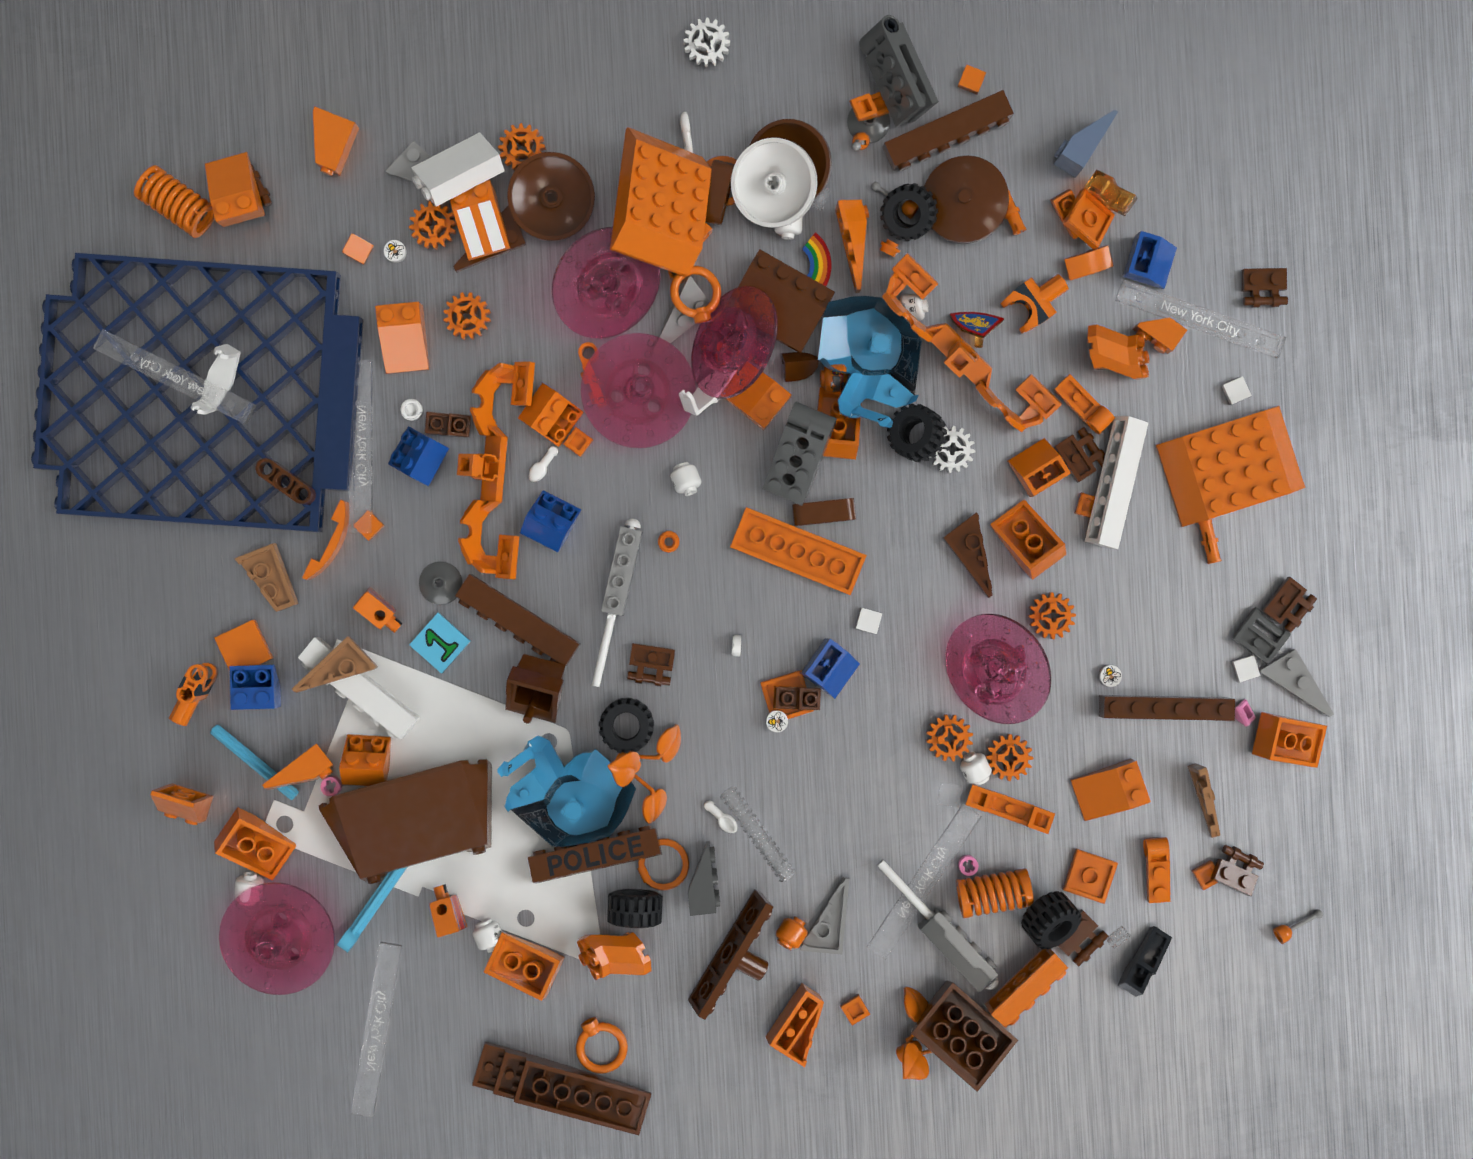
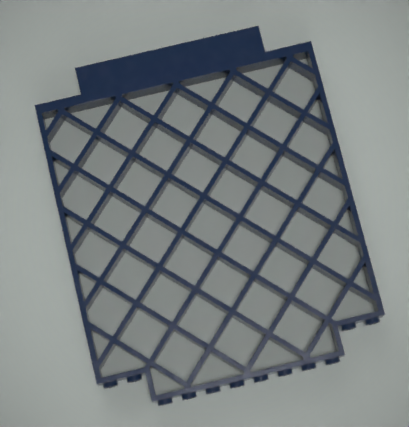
M75 253V259L72 260L71 264L72 271L74 272L73 280L70 282L72 296L46 294L42 304L44 322L41 323V333L43 339L39 346L41 365L38 366V377L40 380L39 386L36 389L38 408L35 409L34 413L37 422L36 430L33 432L35 450L32 453L31 461L35 469L59 471V475L56 477L58 495L54 501L56 514L323 533L325 491L352 490L364 322L359 316L338 315L341 275L337 271ZM87 262H92L105 278L84 295ZM102 263L120 265L110 273ZM137 265L146 266L159 282L135 302L119 281ZM156 267L174 269L164 277ZM190 269L200 270L213 286L191 305H188L172 285ZM209 271L228 273L217 281ZM243 273H251L256 276L266 290L242 310L225 289ZM262 274L279 275L281 277L270 285ZM296 277H307L320 294L296 314L278 293ZM315 278L327 279L326 290ZM113 287L130 307L106 326L90 306ZM167 290L184 311L160 330L143 310ZM221 294L237 315L217 333L213 334L198 317L197 313ZM274 297L291 319L267 339L250 317ZM58 302L74 304L57 319ZM325 303L323 341L321 343L303 321ZM85 312L101 332L78 351L61 331ZM138 315L155 336L131 355L115 334ZM192 319L207 336L208 340L185 359L168 338ZM245 322L262 341V344L238 363L234 381L241 376L259 397L236 417L222 402L219 410L230 422L211 439L206 441L189 421L197 414L198 410L194 409L193 411L190 405L185 411L181 412L164 391L175 383L174 378L176 376L182 377L186 372L200 388H204L206 382L195 371L193 366L215 347L223 345L221 342ZM299 326L316 345V348L292 367L274 346ZM56 337L72 357L53 373ZM109 340L126 361L103 380L86 359ZM163 344L180 365L171 372L169 378H167V375L157 384L145 369L141 368L139 363L142 362V358L144 360ZM270 351L288 372L264 392L246 370ZM321 356L318 397L299 374ZM80 365L97 386L74 404L58 386V383ZM134 369L151 390L128 409L111 387ZM295 379L313 401L289 421L271 399ZM52 391L68 411L49 427ZM105 394L122 415L99 433L84 416L83 412ZM156 398H159L176 418L153 437L136 416ZM266 404L284 426L260 445L242 424ZM318 408L314 450L298 432L296 427ZM76 419L93 440L71 458L54 437ZM130 422L147 444L124 462L107 441ZM184 426L201 447L178 466L161 447V444L180 427ZM237 429L255 451L231 470L214 448ZM291 433L309 455L292 468L290 472L298 476L314 462L312 488L316 492V498L311 504H302L305 509L286 525L278 524L263 506L279 490L272 486L257 499L238 477L260 458L273 460L267 452L287 434ZM48 446L64 463L63 466L46 465ZM101 447L118 469L96 487L80 469L79 465ZM155 451L172 472L150 491L132 469L150 453ZM208 454L226 476L203 495L185 473ZM73 473L89 494L69 510L71 474ZM126 476L143 497L125 513H119L103 494ZM288 476L282 479L283 487H287L290 484ZM179 479L197 501L179 517H172L157 500V497ZM233 483L251 505L234 520L226 521L210 501ZM300 491L299 497L303 501L306 497ZM97 501L106 512L85 510ZM150 504L160 516L141 515L139 513ZM204 508L214 520L192 517ZM258 511L267 523L245 521ZM310 515L309 526H298Z

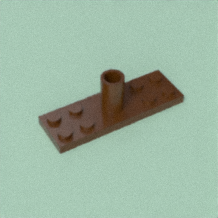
M754 889L688 998L697 1016L704 1020L714 1011L716 1001L725 993L727 983L735 970L757 981L761 980L767 972L768 961L748 951L753 940L757 939L760 935L764 922L771 917L774 907L756 889Z

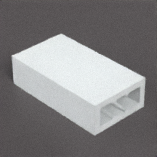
M480 132L411 167L414 177H412L414 185L417 189L421 188L427 201L431 200L436 207L505 171L499 153Z

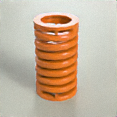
M157 165L149 167L140 176L135 185V198L141 202L143 201L145 205L150 206L152 210L157 211L158 214L170 220L193 238L203 235L215 219L211 203L207 199L201 198L200 194L194 193L191 188H187L185 184L180 183L178 179H174L171 174H167L165 170ZM147 180V182H146V184H145V186H144V188H143V190H142V186H143L144 182ZM207 212L206 216L201 221L200 219Z
M1027 869L1014 870V872L1007 871L1006 874L999 872L998 875L990 874L989 877L988 875H982L981 878L975 876L973 880L971 878L956 879V890L962 918L973 917V905L975 914L977 916L982 915L980 898L984 914H990L988 895L992 912L997 913L996 893L1000 911L1005 912L1007 907L1004 891L1008 909L1010 911L1014 910L1015 904L1012 889L1018 909L1031 906L1034 898Z

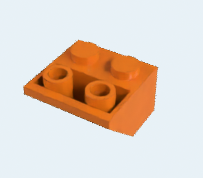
M542 383L532 397L531 406H526L518 419L559 447L583 414V411L558 392Z
M1045 438L1007 461L1029 497L1039 494L1071 474L1060 454Z
M347 734L339 766L342 785L370 786L387 781L390 766L391 737Z

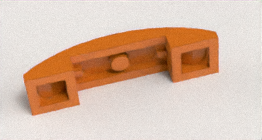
M880 92L872 95L868 93L849 101L858 121L889 114Z
M339 501L331 518L338 522V525L321 560L311 558L303 574V579L311 580L322 573L340 551L349 526V502Z
M974 784L971 786L965 804L1049 834L1055 813Z

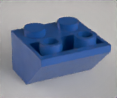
M1140 231L1134 237L1123 277L1165 289L1177 247L1163 237Z
M408 426L402 434L396 450L391 454L388 464L409 477L429 486L449 448Z
M543 490L527 513L520 534L559 552L567 540L581 509Z
M825 638L800 674L835 699L860 663L832 639Z
M275 665L230 666L231 710L275 709L281 707V689Z

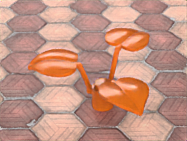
M677 724L668 728L659 737L656 747L657 755H639L635 751L622 752L616 756L613 762L607 765L618 786L625 787L635 778L650 791V795L644 799L642 806L643 817L648 824L654 822L664 810L667 795L661 788L655 791L635 773L641 767L640 759L659 760L662 758V761L667 763L676 756L681 744V732Z
M905 987L903 988L905 1010L908 1017L917 1023L927 1008L928 1002L917 990ZM911 1034L906 1038L907 1043L897 1047L896 1054L902 1062L903 1079L923 1080L929 1075V1065L923 1055L932 1052L929 1049L922 1051L921 1044L918 1041H914V1036Z

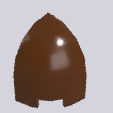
M798 352L781 353L782 364L785 366V382L807 379L818 368V357L805 352H801V354Z

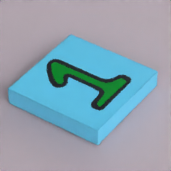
M438 612L409 645L442 674L471 640Z

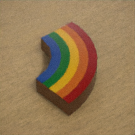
M815 232L802 248L810 264L807 276L827 286L832 269L831 256L826 243Z

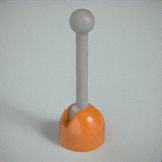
M858 132L854 135L852 148L855 151L864 150L868 147L870 143L868 134Z
M878 182L872 183L871 187L874 191L878 190L888 196L889 192L880 187ZM912 200L900 202L904 215L912 219L919 206Z
M1316 910L1313 915L1291 927L1279 925L1273 929L1274 935L1281 944H1284L1291 939L1293 930L1315 918H1322L1323 912Z

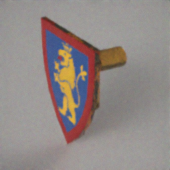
M950 313L953 323L962 332L975 336L974 346L976 348H982L984 338L1004 321L1002 317L987 313Z

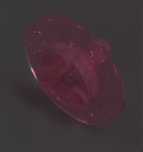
M613 227L591 231L576 240L561 257L553 276L552 299L558 316L572 331L589 338L613 337L632 328L649 311L659 289L660 267L610 250Z
M751 286L738 287L721 296L717 308L711 313L712 319L700 323L694 339L691 356L694 379L698 387L705 394L717 399L732 398L747 390L762 374L775 346L778 327L776 309L772 300L765 292Z
M631 333L609 340L592 355L582 376L581 400L589 421L605 438L624 447L649 448L670 440L685 426L691 413L684 411L679 393L684 389L685 393L689 391L693 395L696 391V385L689 363L676 347L654 335ZM638 367H647L649 374L647 376L639 374ZM642 383L645 386L644 391L637 392L635 384ZM619 392L622 394L623 400L621 402H614L611 394ZM648 403H657L659 411L651 412L648 409Z
M980 614L965 620L952 633L946 649L947 673L955 692L967 707L979 716L1000 724L1024 722L1042 709L1050 694L1051 669L1043 647L1027 628L1003 615Z
M273 882L260 884L244 891L229 905L221 921L219 943L222 956L228 968L241 982L259 992L272 995H286L306 989L323 975L333 957L335 933L330 916L314 896L297 886ZM279 913L285 914L287 920L282 919ZM291 948L297 949L299 954L293 953Z

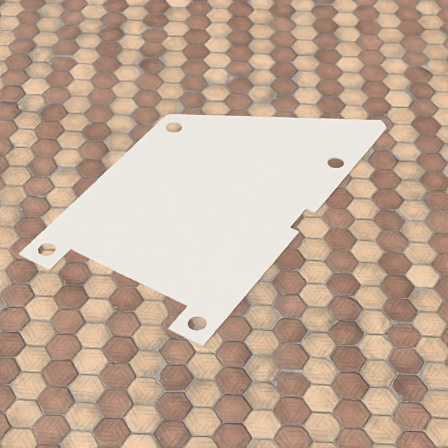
M336 640L334 649L342 642L341 640ZM362 649L378 666L376 669L364 673L420 717L404 738L393 739L391 737L390 766L387 781L461 760H468L470 764H478V760L487 759L492 764L491 848H487L485 853L479 855L463 851L409 866L394 887L419 897L422 887L434 891V887L446 884L449 896L457 894L464 915L479 921L491 918L492 921H497L501 929L579 959L578 955L581 954L577 944L579 938L584 935H600L591 871L537 884L532 882L528 857L533 856V852L539 850H546V853L552 852L556 846H551L513 811L510 810L508 812L505 808V803L511 786L536 768L535 759H529L508 776L501 777L497 772V769L504 761L509 762L523 752L529 740L538 735L542 737L546 733H551L556 737L557 745L554 749L564 766H566L574 758L569 731L562 726L534 717L531 723L526 724L523 722V714L505 710L506 705ZM349 698L326 754L334 765L331 768L333 773L329 776H336L340 780L339 766L347 734L390 737L386 733L387 729L381 724L377 726L370 721V715L364 710L360 712L352 706L353 702ZM321 778L316 780L304 811L277 800L273 801L265 822L296 844L295 849L356 872L319 810V805L322 803L329 804V798L332 797L322 793L320 786L323 780ZM329 780V785L326 788L328 790L332 789L331 792H334L336 783H331V780ZM342 785V789L338 794L367 786ZM288 816L292 819L293 828L291 831L283 833L278 830L276 823L279 817ZM530 910L534 914L533 924L527 927L520 925L517 919L519 912Z

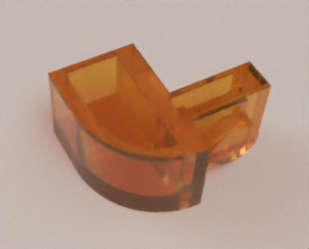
M1097 169L1084 186L1087 191L1110 211L1113 210L1123 216L1127 215L1137 201V196L1119 187L1114 177Z

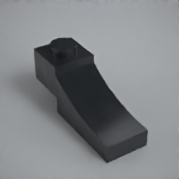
M1155 926L1150 927L1130 964L1126 966L1118 986L1135 997L1143 995L1151 976L1156 974L1172 937Z

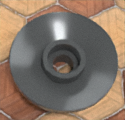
M852 108L848 114L847 126L853 137L858 132H865L870 138V143H875L887 134L890 127V116L886 114L875 117L872 123H868L866 120L858 121Z
M434 562L428 565L422 571L419 578V588L424 598L438 605L454 601L457 598L455 595L462 586L460 572L455 566L447 562ZM438 579H441L443 581V585L441 587L436 586V581Z

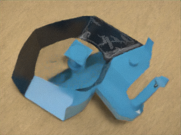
M853 296L830 301L823 316L818 360L833 372L850 374L837 400L840 414L848 418L862 417L878 422L881 427L891 428L893 421L889 416L862 408L861 403L865 399H872L897 408L916 402L919 396L915 395L922 340L911 329V325L905 318L898 316L881 297ZM844 364L847 371H839L831 365Z
M539 735L528 741L523 752L509 762L504 761L497 769L501 777L508 776L529 759H535L536 768L511 786L505 808L508 812L510 810L513 811L546 842L556 847L589 843L611 836L623 821L636 791V787L632 782L625 787L616 784L611 771L607 767L611 762L596 749L577 754L564 766L550 740Z

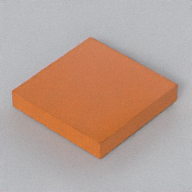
M1084 188L1079 191L1063 224L1094 250L1100 246L1115 214Z
M255 619L214 637L229 671L230 666L260 665L273 659Z
M802 670L760 682L769 713L774 710H780L786 714L788 719L814 711L774 708V686L807 688L804 677L800 674Z
M1075 849L1062 889L1105 904L1118 863Z

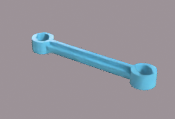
M408 867L387 873L350 928L338 942V947L347 953L350 951Z

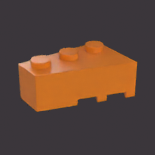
M801 983L765 1036L771 1047L803 1067L806 1066V1058L809 1048L812 1046L815 1028H817L824 1004L819 993Z

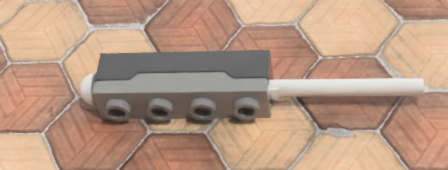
M634 518L628 519L624 525L628 526V528L620 527L601 611L608 613L591 684L596 687H600L616 615L624 616L643 532L636 530V528L641 529L640 522Z
M881 860L877 866L925 917L918 924V927L979 993L984 988L987 990L996 989L999 980L997 978L998 973L995 971L997 967L989 957L984 959L979 954L982 952L980 947L974 941L970 944L965 939L967 934L959 925L955 928L950 923L953 919L945 910L942 912L937 908L933 911L929 910L884 860Z

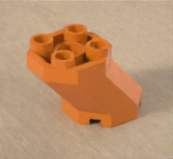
M1097 324L1088 326L1087 338L1088 343H1091L1089 352L1094 369L1106 368L1136 380L1149 377V370L1146 365L1149 363V354L1147 350L1144 351L1143 349L1145 347L1143 334L1126 336Z
M626 932L621 936L584 935L577 941L581 952L578 955L580 962L583 966L587 965L595 980L604 978L609 974L646 975L652 971L651 959L649 955L644 956L642 950L645 949V946L634 932Z

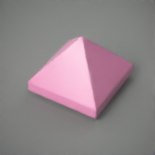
M1244 699L1235 708V719L1244 726H1249L1256 716L1247 700Z

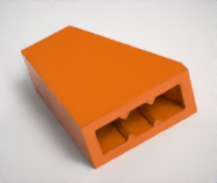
M314 106L315 163L324 174L333 176L334 173L340 176L359 127L353 121Z

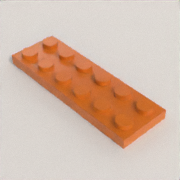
M747 507L730 548L848 595H851L867 556Z

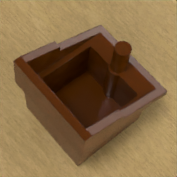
M523 654L517 667H512L507 678L505 710L523 714V722L526 724L531 723L533 717L556 723L566 665Z

